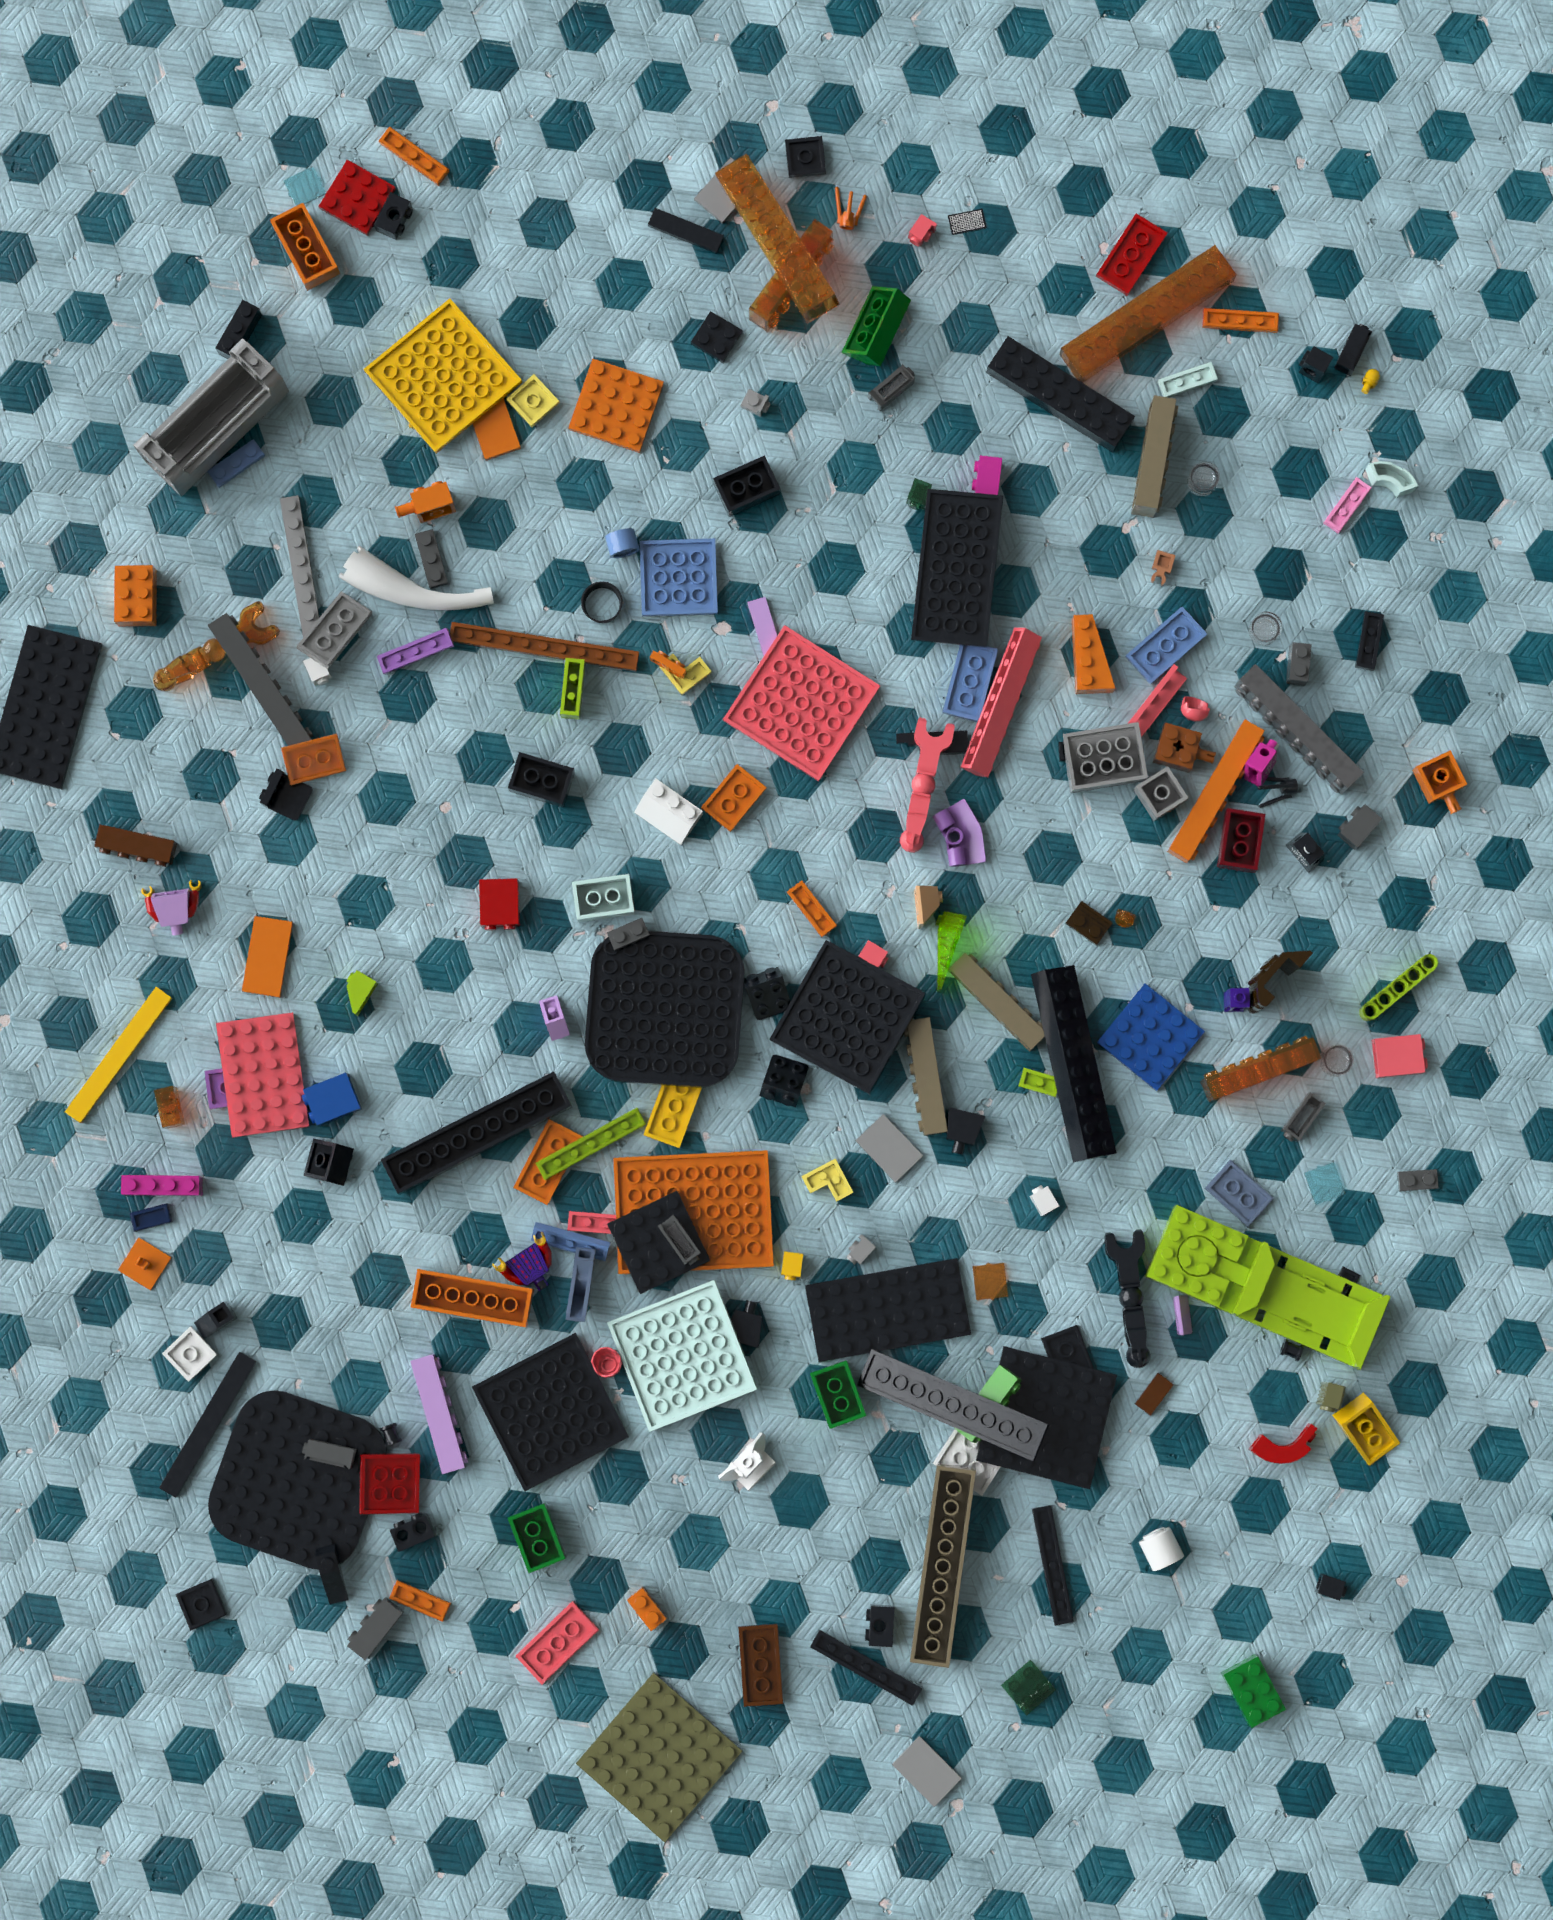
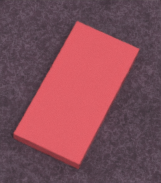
M572 1601L516 1655V1658L543 1685L599 1631V1628Z

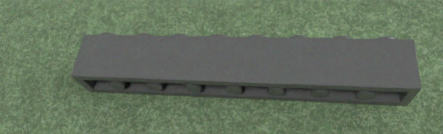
M225 613L208 624L209 629L286 744L289 746L311 740L313 734L308 727L303 728L300 723L303 719L297 711L293 713L289 707L292 705L287 695H281L279 692L281 686L276 679L271 680L268 675L271 671L265 663L261 665L257 659L260 657L255 647H249L247 644L249 638L244 631L239 632L236 627L239 624L233 615L229 617Z

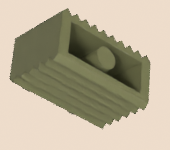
M1329 1382L1320 1383L1322 1386H1320L1321 1390H1319L1316 1404L1320 1405V1409L1324 1411L1335 1412V1409L1340 1410L1346 1387Z

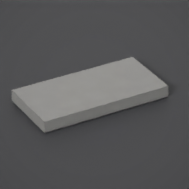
M341 591L299 642L297 649L326 669H329L371 617L372 611Z

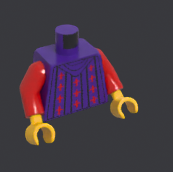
M541 1232L542 1238L540 1239L533 1235L534 1244L506 1262L498 1258L501 1264L499 1266L492 1264V1266L508 1281L519 1286H528L534 1283L537 1289L541 1291L549 1286L543 1275L549 1272V1268L552 1265V1252L544 1233Z

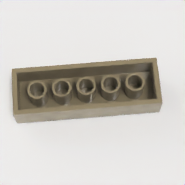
M1154 395L1150 403L1131 514L1153 518L1156 512L1159 513V509L1162 506L1163 497L1160 494L1162 495L1166 483V478H1163V476H1165L1169 466V460H1166V458H1168L1172 448V442H1169V440L1172 439L1175 430V424L1172 422L1177 417L1179 407L1175 405L1176 399Z

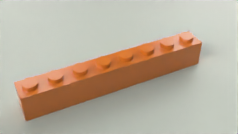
M1246 719L1242 722L1169 847L1168 853L1185 863H1188L1190 859H1195L1199 852L1196 850L1199 843L1203 845L1208 836L1206 834L1208 827L1213 828L1218 818L1215 815L1218 810L1222 812L1227 804L1224 801L1228 794L1231 796L1236 788L1234 783L1237 778L1241 779L1245 773L1243 767L1252 755L1254 748L1263 742L1265 737L1262 734L1265 730Z

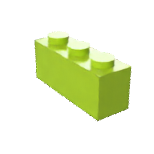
M565 658L560 707L561 718L580 720L586 666L585 659Z

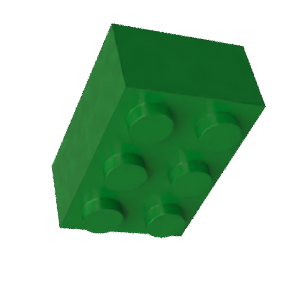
M847 1360L810 1373L829 1429L866 1416Z
M546 1502L508 1517L528 1573L567 1558Z
M1254 1654L1220 1672L1249 1727L1253 1728L1286 1710L1257 1655Z

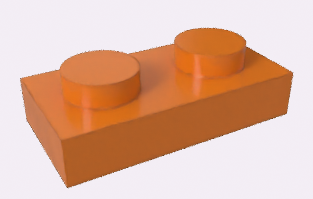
M653 650L650 655V661L680 679H684L687 674L686 669H684L685 665L676 660L675 662L669 660V656L662 651L657 653Z

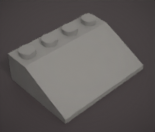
M1139 722L1063 734L1070 793L1138 783L1148 779Z

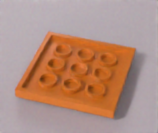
M592 358L568 429L640 453L664 381Z

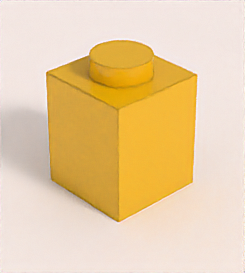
M784 1251L781 1275H785L784 1279L796 1281V1277L801 1276L803 1254Z

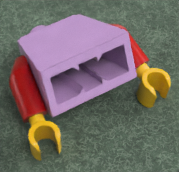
M192 880L189 881L191 891L188 888L155 893V890L149 886L150 892L146 894V890L142 888L141 893L146 897L147 913L155 922L160 923L161 927L170 926L172 935L183 934L182 924L189 922L199 904V890L201 889V882L199 880V884L196 887L192 886Z

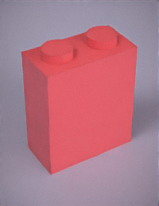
M1421 1034L1371 1040L1376 1078L1425 1073L1428 1064L1426 1057L1423 1056L1425 1041L1424 1038H1421Z

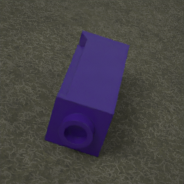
M1230 988L1224 992V1012H1243L1245 1008L1250 1007L1249 988Z

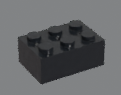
M765 455L713 478L714 487L728 517L780 495V487Z
M519 752L508 790L518 795L564 808L575 770L565 765Z

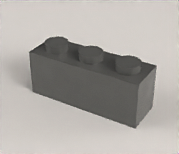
M386 1597L383 1600L378 1599L372 1607L374 1612L371 1616L366 1615L360 1622L362 1625L358 1632L354 1630L347 1639L350 1641L347 1646L364 1660L369 1658L404 1613L403 1610Z

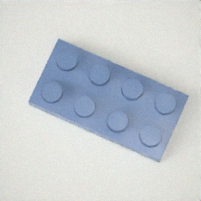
M1180 607L1125 657L1151 685L1206 637L1207 633L1183 607Z
M960 645L943 714L978 722L998 649L989 646L985 648Z

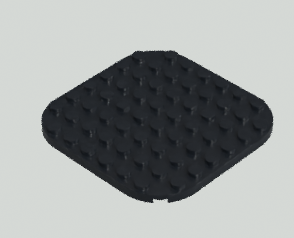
M648 931L649 937L614 951L610 939L607 937L597 946L591 960L585 1052L594 1070L604 1078L615 1082L695 1088L716 1085L729 1076L737 1063L739 1054L744 987V965L736 949L728 941L713 935Z
M273 1390L257 1394L244 1404L237 1416L208 1500L210 1519L217 1531L228 1540L311 1569L319 1570L315 1549L335 1544L339 1563L341 1564L355 1551L368 1514L359 1513L360 1454H387L384 1439L380 1431L372 1423L349 1413L284 1391ZM309 1439L357 1449L353 1468L348 1469L347 1466L339 1467L304 1459L305 1454H302L304 1443H308Z

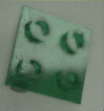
M1031 1660L1001 1684L1003 1689L1026 1716L1056 1690Z

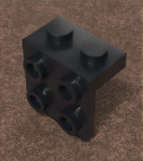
M276 768L275 772H271L268 778L269 784L267 789H263L259 796L260 804L293 821H297L313 789L303 782L290 785L288 775Z
M771 967L762 973L750 974L744 978V986L757 1020L786 1011L791 1001L779 967Z
M772 1055L759 1096L796 1108L809 1068L808 1065L779 1055Z

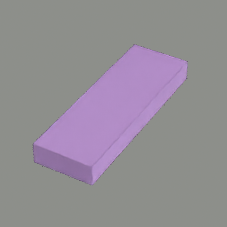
M766 597L747 602L763 656L777 637Z

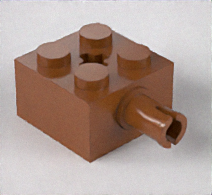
M1165 722L1152 763L1189 773L1196 759L1213 764L1216 752L1200 748L1199 742L1202 733ZM1176 744L1181 748L1179 751H1176V747H1174Z

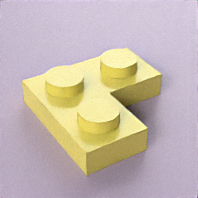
M674 654L668 657L673 662L675 660L679 661ZM701 657L684 668L687 674L683 680L659 666L681 695L712 673Z
M836 1159L801 1176L810 1194L828 1185L836 1202L854 1193Z

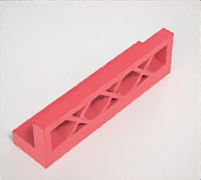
M1175 664L1128 722V724L1139 722L1141 737L1187 680L1184 675L1177 671L1178 666Z

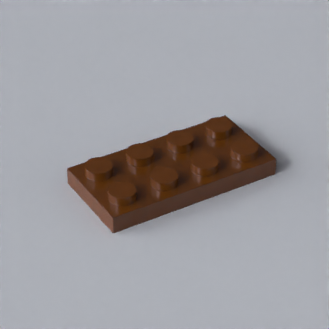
M778 1625L738 1626L744 1707L783 1704Z

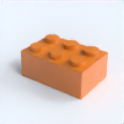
M153 565L115 566L114 622L118 627L156 626L157 570Z

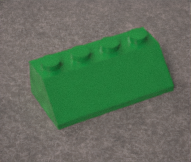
M872 286L842 353L867 365L881 366L911 299L898 288Z

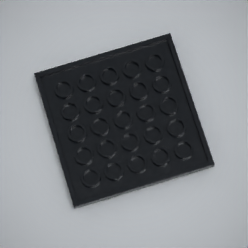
M825 940L769 1040L870 1095L924 1000L926 993Z
M576 1333L472 1386L524 1492L629 1437Z
M1003 1346L999 1365L1005 1366L1022 1379L1020 1389L1016 1394L1010 1396L1008 1399L1010 1402L1007 1407L1047 1423L1049 1427L1035 1461H1031L985 1440H982L979 1444L976 1461L1090 1489L1117 1375Z

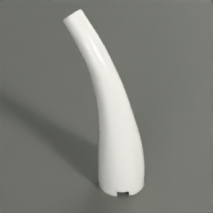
M361 546L357 548L358 553L353 551L343 567L347 569L345 574L342 572L339 574V578L363 592L386 601L414 608L460 610L494 604L491 587L475 589L473 593L464 594L427 590Z

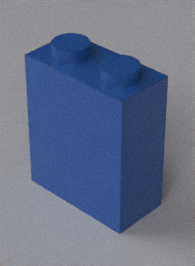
M347 1072L303 1089V1101L306 1106L309 1105L311 1110L309 1117L312 1123H316L317 1126H322L362 1110Z

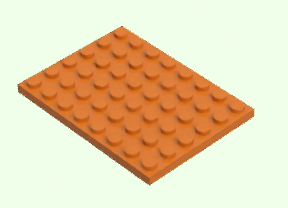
M768 1150L613 1158L616 1219L678 1191L710 1259L709 1262L690 1271L774 1267ZM617 1246L618 1274H630Z

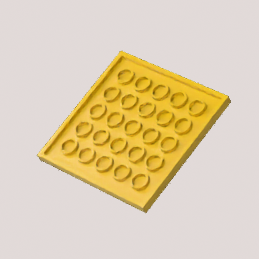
M450 298L363 369L435 453L443 449L522 383V379Z

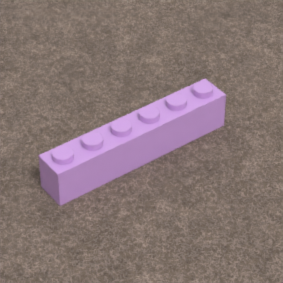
M435 1354L410 1361L442 1474L465 1468L466 1463H468L466 1451L462 1452L460 1444H463L461 1433L456 1432L455 1425H458L455 1413L451 1414L450 1406H452L450 1395L445 1393L444 1388L447 1387L445 1377L441 1376L439 1369L442 1368L439 1357H435Z

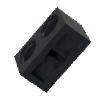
M421 1512L411 1516L412 1521L405 1523L402 1520L393 1524L394 1528L390 1530L398 1552L437 1536L428 1514L423 1515ZM418 1522L426 1524L425 1532L421 1533L417 1530L416 1525ZM403 1529L408 1532L407 1540L399 1538L398 1533L400 1530Z

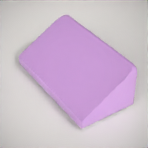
M1174 1296L1173 1303L1177 1334H1191L1192 1326L1188 1296Z

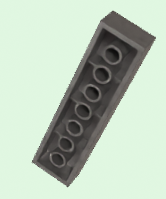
M1256 664L1234 686L1236 693L1241 698L1245 697L1250 702L1249 706L1255 712L1259 711L1263 715L1262 719L1268 725L1272 724L1277 729L1276 733L1282 739L1286 738L1289 741L1291 749L1299 752L1303 756L1304 762L1309 766L1312 765L1317 770L1318 776L1330 783L1329 786L1334 792L1343 794L1364 773Z

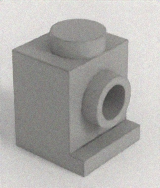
M862 1234L858 1237L861 1241H855L848 1248L851 1252L846 1258L854 1265L856 1263L860 1265L875 1249V1246Z

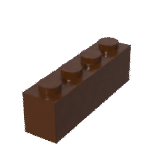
M99 824L94 847L99 849V853L102 854L118 853L117 856L120 858L129 859V856L136 857V861L147 863L149 860L154 861L157 866L166 867V864H173L177 843L170 839Z

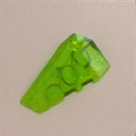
M946 911L943 912L942 916L938 915L935 926H938L936 991L939 993L943 987L950 962L967 918L965 915Z

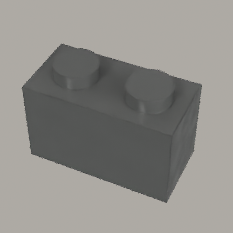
M1293 642L1289 646L1286 684L1301 686L1307 684L1312 644Z
M1366 804L1361 808L1357 806L1350 814L1353 816L1349 822L1345 820L1338 828L1340 832L1337 836L1354 850L1360 846L1382 820Z

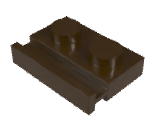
M1081 901L1065 924L1097 946L1113 922Z

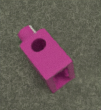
M1270 739L1267 744L1259 743L1245 763V780L1256 786L1264 784L1277 760L1276 750L1279 744L1276 741Z

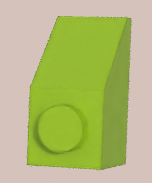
M356 970L355 973L352 972L346 982H348L347 991L352 1012L359 1016L378 983Z

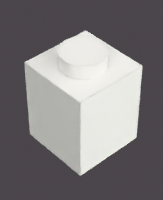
M309 658L303 661L314 685H323L329 681L328 679L332 678L329 670L313 659Z
M1040 1185L1032 1190L1033 1194L1030 1198L1040 1216L1059 1207L1048 1186L1043 1188Z

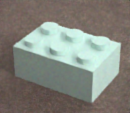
M629 874L572 882L578 922L635 915Z

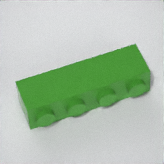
M999 1365L981 1389L979 1395L1007 1406L1010 1402L1008 1400L1010 1396L1016 1394L1020 1389L1022 1379L1005 1366ZM954 1427L955 1430L971 1442L977 1443L982 1441V1439Z

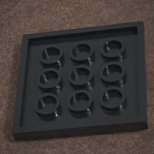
M678 1191L607 1224L640 1294L710 1261ZM672 1215L675 1216L700 1251L698 1255L700 1259L692 1265L683 1263L658 1228L659 1224L665 1222ZM675 1225L667 1230L684 1256L693 1251Z

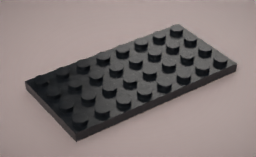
M927 489L911 635L912 641L987 648L1003 495Z
M31 625L27 626L0 721L1 775L62 790L102 643Z
M957 1258L805 1285L818 1362L867 1354L871 1352V1349L878 1352L971 1335Z

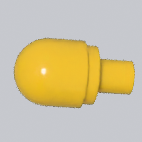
M1370 369L1366 372L1362 380L1364 385L1361 390L1362 393L1368 394L1370 389L1376 387L1380 379V373L1376 369Z

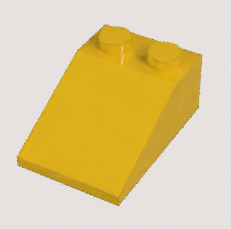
M1364 1392L1332 1415L1369 1466L1400 1444L1374 1403Z

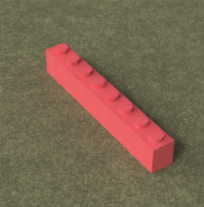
M1014 627L962 761L961 768L976 776L988 777L993 769V763L999 753L1002 740L1006 735L1008 724L1013 717V711L1020 699V693L1026 683L1029 670L1033 665L1035 654L1040 647L1042 637L1026 628Z

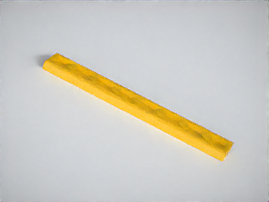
M155 987L65 1110V1113L79 1123L83 1122L170 1003L172 997L158 987Z

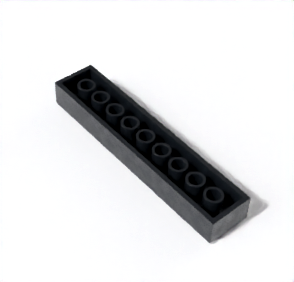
M1075 965L1045 969L1031 974L1073 1163L1116 1154Z
M553 1071L380 1160L397 1194L401 1195L572 1108V1105L556 1073Z

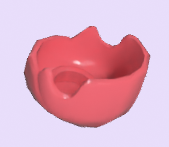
M1186 696L1183 698L1181 712L1187 719L1195 722L1203 721L1208 717L1210 711L1208 703L1194 697Z
M610 1347L599 1348L594 1352L591 1359L595 1372L604 1378L614 1377L619 1373L622 1366L619 1353Z

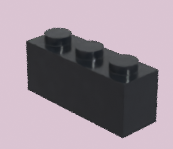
M242 299L215 347L219 355L229 359L231 357L229 351L241 339H244L246 342L249 340L262 316L258 307Z

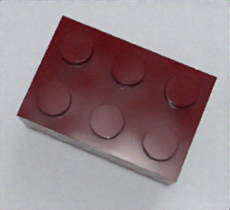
M1231 808L1226 809L1224 812L1217 868L1255 873L1258 870L1266 814Z

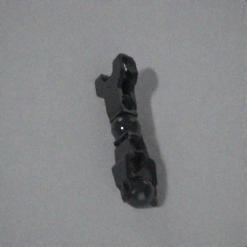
M1141 1229L1135 1230L1131 1247L1125 1249L1118 1246L1115 1235L1108 1232L1104 1236L1105 1253L1117 1266L1119 1288L1121 1290L1119 1301L1124 1307L1122 1309L1124 1335L1128 1346L1126 1359L1130 1366L1143 1368L1149 1363L1151 1357L1150 1351L1146 1347L1147 1331L1143 1306H1141L1144 1296L1139 1289L1138 1259L1146 1249L1144 1234Z

